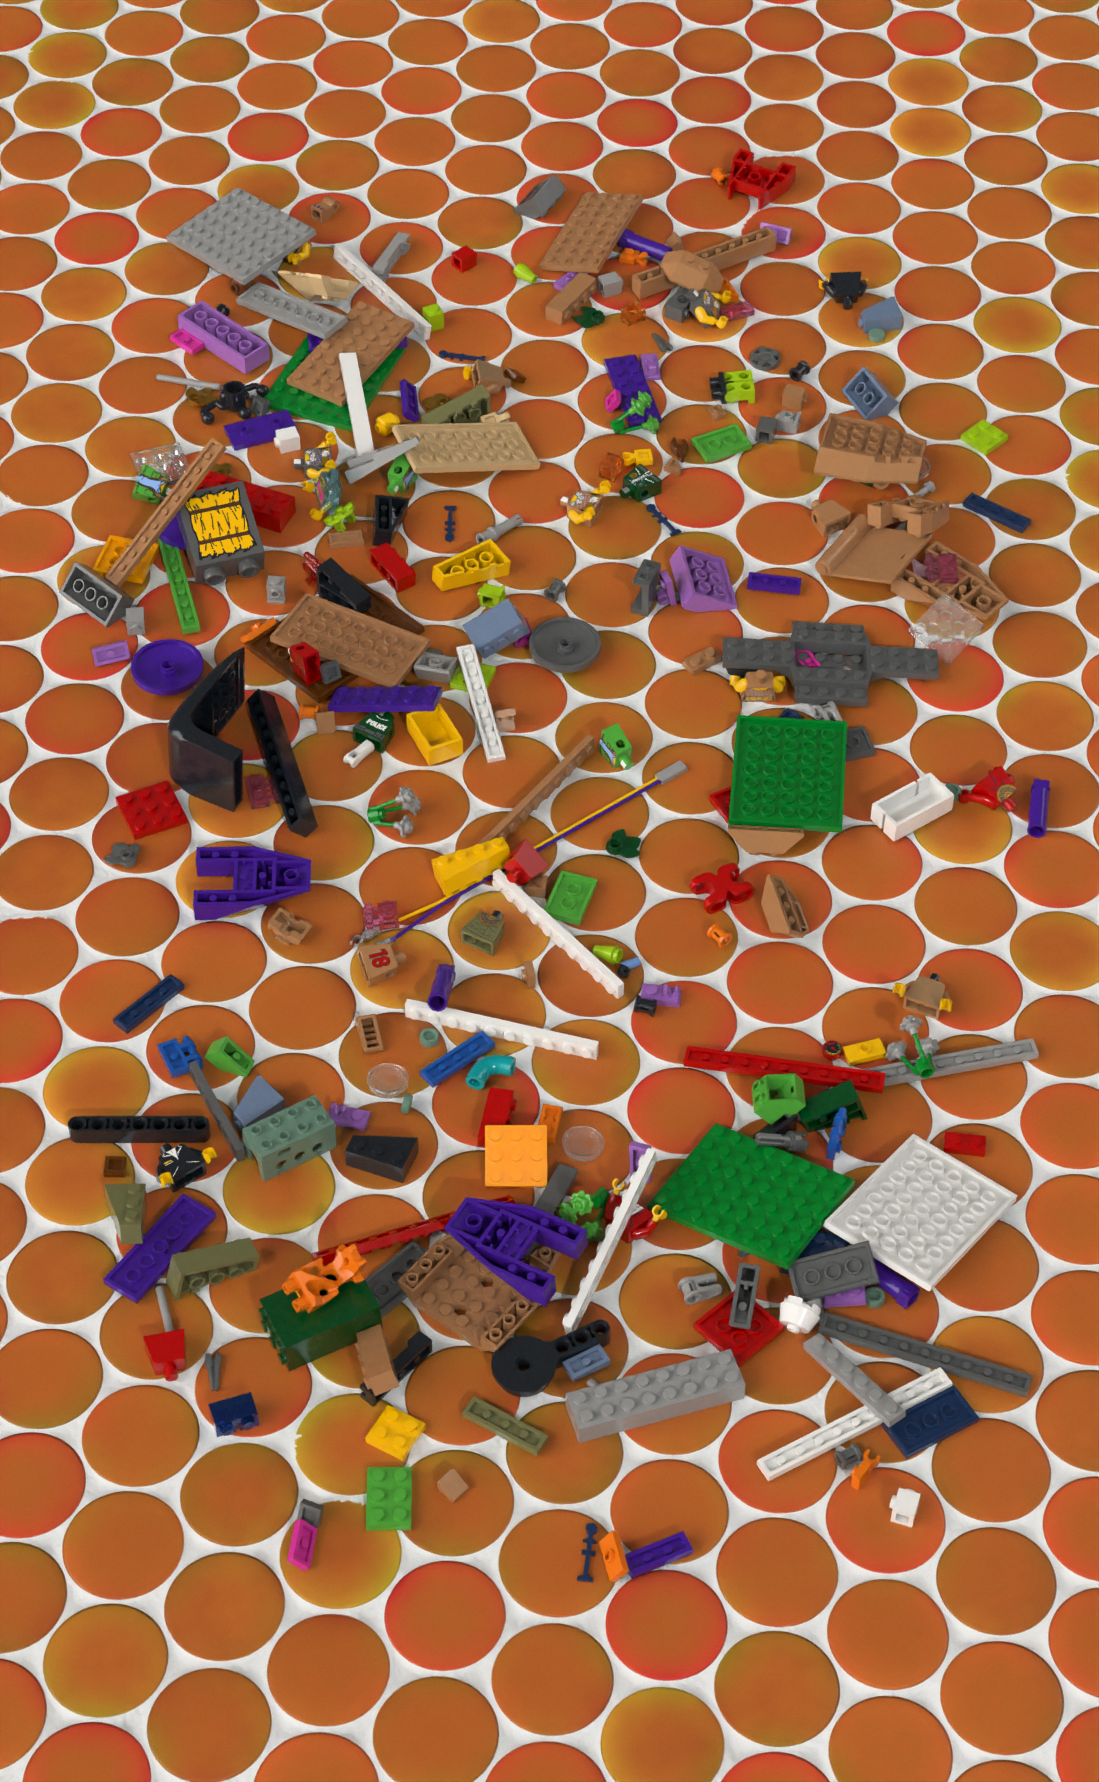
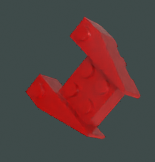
M739 149L733 157L728 183V200L738 191L758 198V209L761 210L791 188L796 178V166L782 162L776 171L754 164L753 152Z

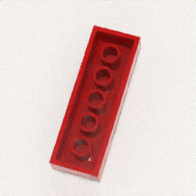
M209 471L195 491L242 480ZM243 481L256 525L281 533L296 512L295 496Z

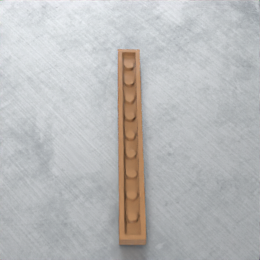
M213 438L210 439L104 576L117 587H121L226 451L225 446Z
M588 734L478 844L502 836L506 840V837L511 832H515L518 825L522 821H526L529 814L533 810H537L540 803L544 799H548L551 792L555 788H559L561 783L567 777H570L572 772L578 766H581L588 756L593 754L595 750L594 737Z

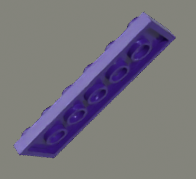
M628 355L604 359V366L613 389H617L621 393L620 407L623 413L632 407V398L638 400L639 391L641 393L647 392L651 396V408L646 407L644 416L635 413L625 418L628 427H635L646 423L650 414L661 423L660 413L637 356Z
M433 685L427 687L376 686L371 688H365L364 686L348 688L344 686L336 689L328 704V710L334 712L435 711L443 691L442 687H435Z
M182 1194L147 1231L143 1237V1244H135L103 1279L104 1284L138 1304L168 1271L171 1256L179 1252H185L215 1220L216 1213L187 1195Z

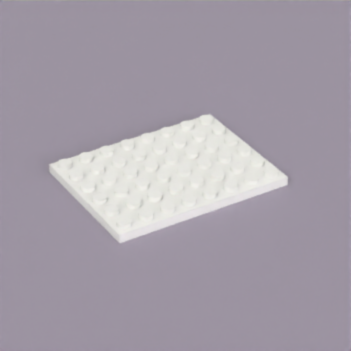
M912 1134L825 1220L823 1227L852 1245L869 1240L875 1259L930 1292L1012 1206L1017 1199V1195L917 1135Z

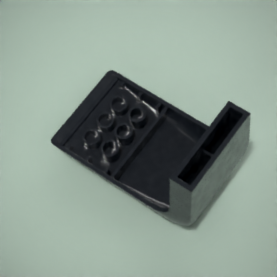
M244 647L233 652L207 674L184 699L168 722L169 774L173 781L188 794L232 812L235 811L243 800V750L216 737L245 701Z

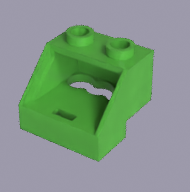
M795 1073L768 1074L755 1081L752 1085L754 1113L771 1125L785 1113L791 1117L806 1106L803 1079Z

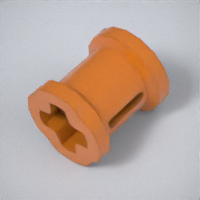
M721 167L715 168L711 173L712 179L717 180L721 187L728 185L730 176L725 174Z
M300 704L299 720L305 718L316 721V713L320 712L319 705L313 707Z
M719 923L713 924L707 931V936L718 942L720 948H724L732 940V934L725 932Z

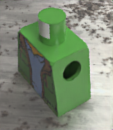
M404 453L396 457L388 471L389 486L387 487V492L395 495L396 492L404 494L418 479V473H414Z
M144 464L131 498L159 504L161 497H166L172 490V488L166 487L168 477Z
M616 723L603 729L598 751L613 768L622 766L625 770L630 769L634 765L630 759L632 746L619 724Z

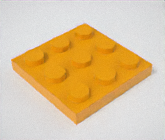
M109 535L93 569L104 577L133 539ZM154 543L125 581L143 584L160 550L159 544Z
M485 1125V1188L546 1187L547 1125Z

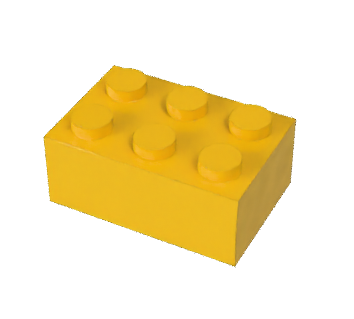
M440 703L437 704L435 711H415L406 714L407 731L429 766L463 755V739Z

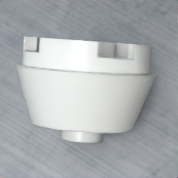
M788 1295V1298L785 1297L784 1301L780 1303V1323L787 1327V1330L790 1332L808 1334L820 1320L819 1314L821 1309L814 1303L811 1307L808 1303L803 1302V1298Z

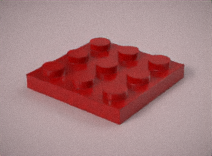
M168 780L115 797L116 804L135 840L188 823V818Z
M733 1291L693 1324V1328L720 1352L731 1349L740 1368L784 1332L785 1326L756 1301L750 1330L729 1326L734 1297Z

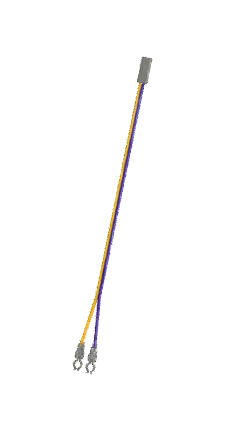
M679 760L656 773L655 778L537 844L534 846L537 852L543 850L655 785H663L685 773L687 766ZM485 875L482 881L478 883L474 881L466 885L467 888L461 892L457 890L447 899L444 897L435 903L384 925L381 924L380 926L366 929L362 932L361 936H354L352 941H350V945L353 944L355 939L363 938L361 943L353 944V949L354 947L363 946L365 941L373 940L386 927L431 909L396 936L374 943H388L392 945L399 937L440 907L493 878V875Z

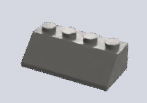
M77 562L74 563L59 591L61 595L106 627L126 615V608H130L135 600L88 565Z

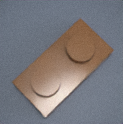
M710 646L683 660L682 666L694 676L722 662V656Z

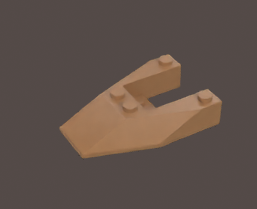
M935 541L926 548L924 565L940 574L939 578L929 583L905 568L894 583L891 584V592L905 600L955 616L987 620L1009 602V599L978 565L938 541Z

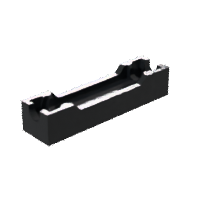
M420 1330L408 1340V1347L393 1360L398 1382L402 1381L432 1353V1340ZM365 1382L360 1385V1389L363 1391L360 1394L361 1398L373 1407L391 1391L389 1390L375 1396L372 1388L367 1389Z

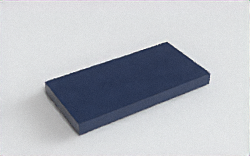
M955 1385L905 1410L906 1416L891 1427L882 1422V1428L905 1459H908L977 1423L979 1417Z

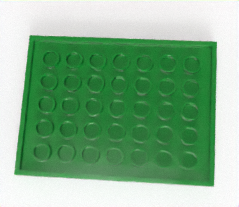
M307 335L270 388L269 393L263 399H268L271 402V405L268 406L270 410L277 412L288 410L292 416L353 432L347 402L341 407L287 384L286 379L309 355ZM395 348L362 384L366 409L369 408L404 355L405 348Z
M737 715L728 824L804 828L806 831L842 833L847 722Z
M715 1123L647 1204V1207L652 1212L655 1205H660L661 1210H659L658 1215L665 1210L667 1212V1219L788 1270L824 1225L825 1220L836 1210L855 1186V1182L852 1178L773 1146L758 1145L753 1138Z

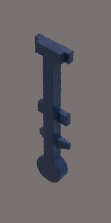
M445 350L439 352L440 358L449 357L451 360L457 358L459 361H463V359L485 361L486 356L477 357L447 353Z
M654 504L647 505V511L654 514L652 517H657L659 519L657 522L659 524L663 523L671 531V537L681 533L680 529H675L667 521V517H663L662 513L656 510Z
M445 506V510L449 511L448 521H445V525H448V528L444 529V531L448 532L445 535V540L452 542L454 540L452 531H455L452 528V525H455V521H452V511L456 510V506Z
M589 1523L586 1525L588 1539H583V1542L587 1543V1550H582V1555H586L584 1573L577 1577V1581L593 1583V1577L588 1576L590 1556H595L596 1552L591 1551L592 1544H597V1541L593 1539V1535L597 1533V1525Z

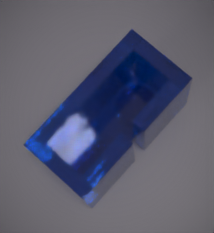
M251 1392L209 1404L210 1417L217 1437L231 1435L239 1428L240 1430H249L259 1425L258 1412Z

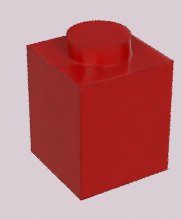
M467 245L452 252V266L461 273L477 265V252Z

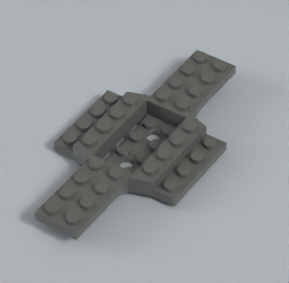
M793 621L792 634L789 641L723 637L722 668L778 671L789 678L794 689V703L827 704L828 701H833L835 705L867 707V691L872 681L883 677L939 679L937 649L872 646L866 633H864V625ZM807 650L817 653L814 656L821 666L809 668L806 664L800 665L795 659V651ZM805 652L797 654V658L803 662L810 658ZM822 653H829V654H835V655H833V656H831V655H824V654H822ZM840 654L853 655V656L848 657V656H842V655H840ZM849 666L851 670H844L842 667Z

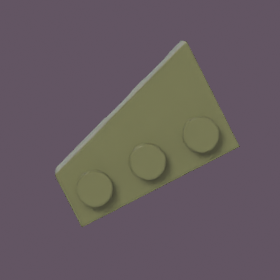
M104 1184L106 1205L115 1223L121 1244H143L147 1211L146 1184Z

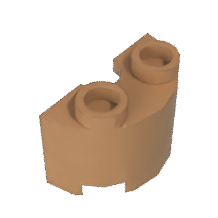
M279 907L268 921V929L272 928L276 934L274 938L287 946H290L292 943L299 945L312 925L305 920L297 921L293 919L294 917L291 912Z

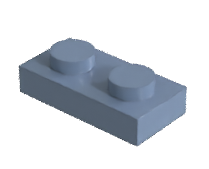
M598 1344L563 1361L562 1367L574 1383L610 1365V1358L601 1345Z

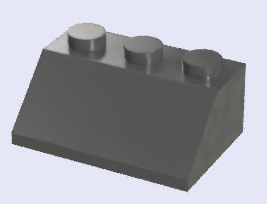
M554 174L537 184L513 211L531 219H536L539 216L542 218L548 213L547 210L555 206V201L563 197L562 193L566 188Z

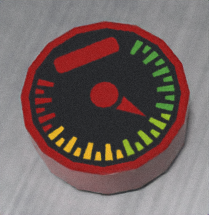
M834 1040L825 1042L822 1049L823 1056L829 1060L839 1059L842 1055V1045Z

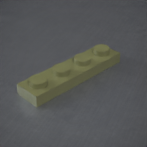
M475 1396L462 1412V1417L535 1456L539 1455L549 1439V1436Z

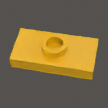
M880 1038L842 1047V1053L849 1066L885 1058L887 1054Z

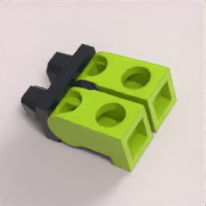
M751 370L718 372V377L710 378L712 400L721 399L722 404H727V402L734 403L740 400H748V404L755 403V387Z

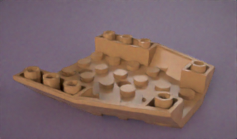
M829 413L820 442L814 473L837 479L852 480L857 483L917 484L927 440L909 433L904 434L899 432L898 429H891L880 422Z
M450 1234L438 1239L397 1281L414 1307L479 1351H497L539 1305L524 1297L491 1272ZM541 1244L530 1255V1260L523 1258L521 1261L552 1274L560 1252ZM489 1281L493 1285L491 1287H484L482 1283ZM459 1309L466 1311L464 1315H457L455 1312Z

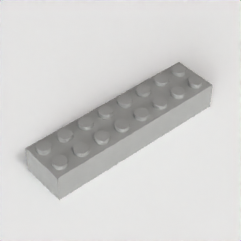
M729 1349L566 1393L565 1407L579 1443L744 1399L746 1384L732 1350Z

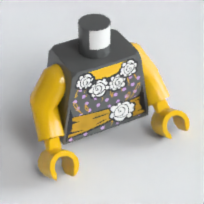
M694 288L688 291L687 296L691 299L690 311L705 329L714 324H717L721 329L726 326L727 317L720 316L718 320L721 304L719 300L725 304L728 303L731 299V292L726 290L722 295H719V293L709 292L705 288L698 292Z
M332 431L326 434L325 438L327 441H323L318 447L304 450V459H294V469H304L305 478L318 480L323 476L326 481H332V473L335 472V467L337 466L332 460L330 444L335 445L337 443L336 435ZM328 472L331 473L330 479L328 478Z

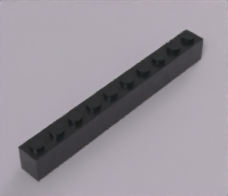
M257 689L247 699L257 734L289 831L306 838L318 827L275 697Z

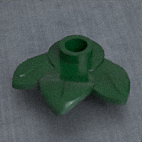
M587 306L582 307L583 314L573 316V320L581 324L583 328L600 325L605 321L602 311Z
M624 829L615 831L611 839L606 843V851L611 855H621L625 858L637 857L640 855L637 848L641 843V838L627 837Z

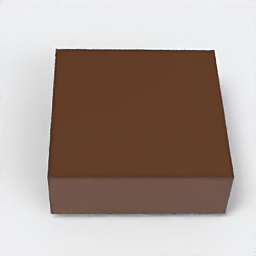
M508 367L504 370V374L513 381L524 383L527 379L517 370Z
M106 1156L104 1177L125 1178L127 1157Z

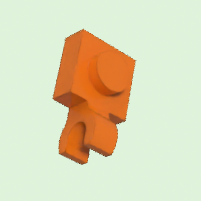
M625 248L619 256V262L630 265L639 263L645 266L648 263V260H646L648 253H640V251Z
M869 1449L864 1452L863 1462L860 1465H855L850 1474L852 1476L851 1486L857 1490L861 1488L870 1476L872 1469L878 1466L880 1462L879 1455L873 1460L868 1458L871 1452Z

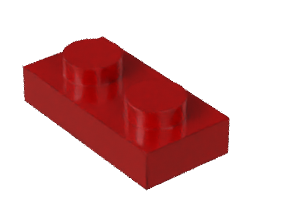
M945 1131V1153L985 1156L986 1136Z

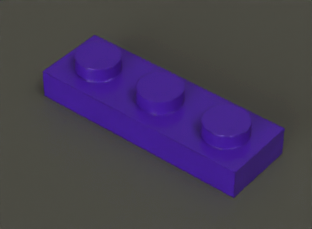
M403 379L400 382L403 416L416 423L420 419L416 386Z
M749 572L747 589L799 595L802 578Z
M682 1531L625 1554L629 1568L628 1573L631 1578H635L693 1554V1548Z

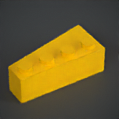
M490 538L434 565L432 581L441 591H446L509 575L511 561Z
M502 836L439 856L438 858L431 859L434 877L447 899L452 896L453 892L465 890L467 888L466 885L474 881L476 883L482 881L485 875H493V872L497 869H505L504 863L510 855V850Z

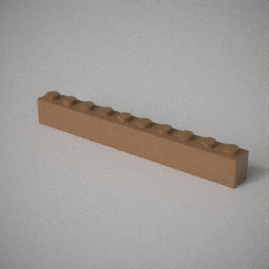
M767 226L692 254L714 263L718 270H722L775 251L777 235ZM660 265L632 275V291L639 299L678 286L668 279Z

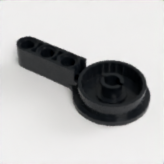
M599 1319L549 1342L532 1336L510 1338L493 1354L491 1361L493 1377L511 1395L530 1397L539 1394L549 1385L556 1369L562 1367L563 1361L598 1344L602 1348L607 1346L610 1342V1325L607 1321Z

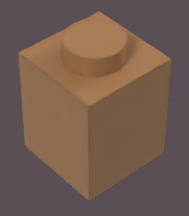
M786 384L782 394L781 407L801 411L803 404L806 405L808 395H805L806 388Z

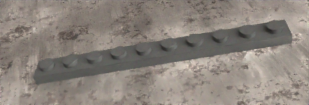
M827 1312L824 1313L818 1333L928 1368L937 1369L941 1367L945 1373L1023 1397H1027L1033 1375Z

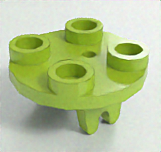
M352 502L347 503L344 507L340 505L334 510L335 514L329 515L323 520L327 527L333 526L338 532L345 531L344 518L349 523L357 520L352 512L355 506Z

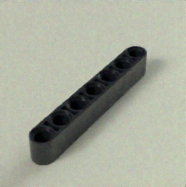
M75 1116L68 1121L70 1139L75 1143H204L211 1137L209 1120L204 1116Z

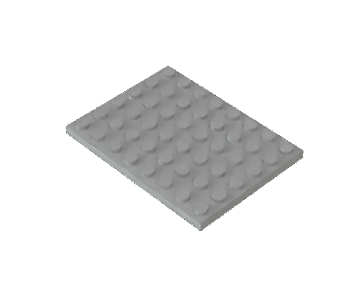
M237 187L214 204L208 206L207 209L197 214L194 218L185 222L178 229L172 231L166 238L169 243L230 278H234L242 285H246L317 234L314 228Z

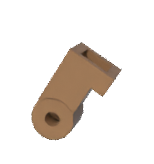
M326 196L319 204H312L311 219L323 224L338 211L339 201Z

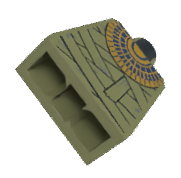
M494 910L491 915L479 912L461 929V942L494 956L504 935L503 914L498 910Z

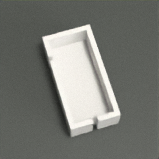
M930 772L917 779V783L913 781L874 802L870 819L880 829L884 828L883 832L895 842L951 811L954 794Z

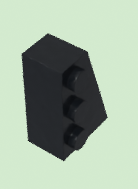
M375 495L373 506L374 546H380L386 542L391 546L407 514L410 498Z
M329 558L316 568L317 587L320 596L330 602L362 614L371 608V595L332 558Z
M353 1135L345 1150L346 1165L403 1183L419 1153L418 1138Z

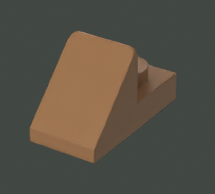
M515 708L493 711L499 732L515 730Z

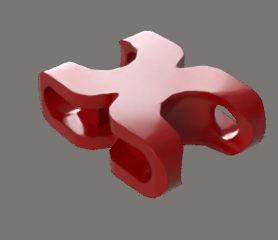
M729 863L719 867L717 875L711 872L698 875L689 884V888L696 895L710 894L704 902V909L709 914L724 910L727 905L726 901L732 904H739L750 899L755 892V888L748 881L742 883L734 882L740 872V868L736 863Z

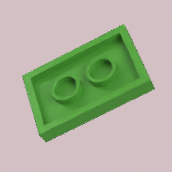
M737 424L691 438V444L706 463L752 449V443Z
M561 870L544 910L555 920L580 926L598 885V879Z
M367 1467L366 1531L411 1530L412 1467Z

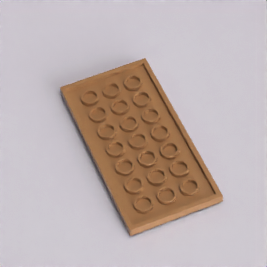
M584 193L540 262V270L599 273L643 201L642 195Z
M359 301L346 315L348 322L329 338L322 340L286 379L287 384L342 407L347 402L339 353L356 352L361 382L363 384L413 330L414 322Z
M307 592L270 636V642L288 649L292 645L306 642L319 651L320 661L330 662L335 659L338 661L340 669L386 687L399 686L414 667L418 658L431 645V639Z

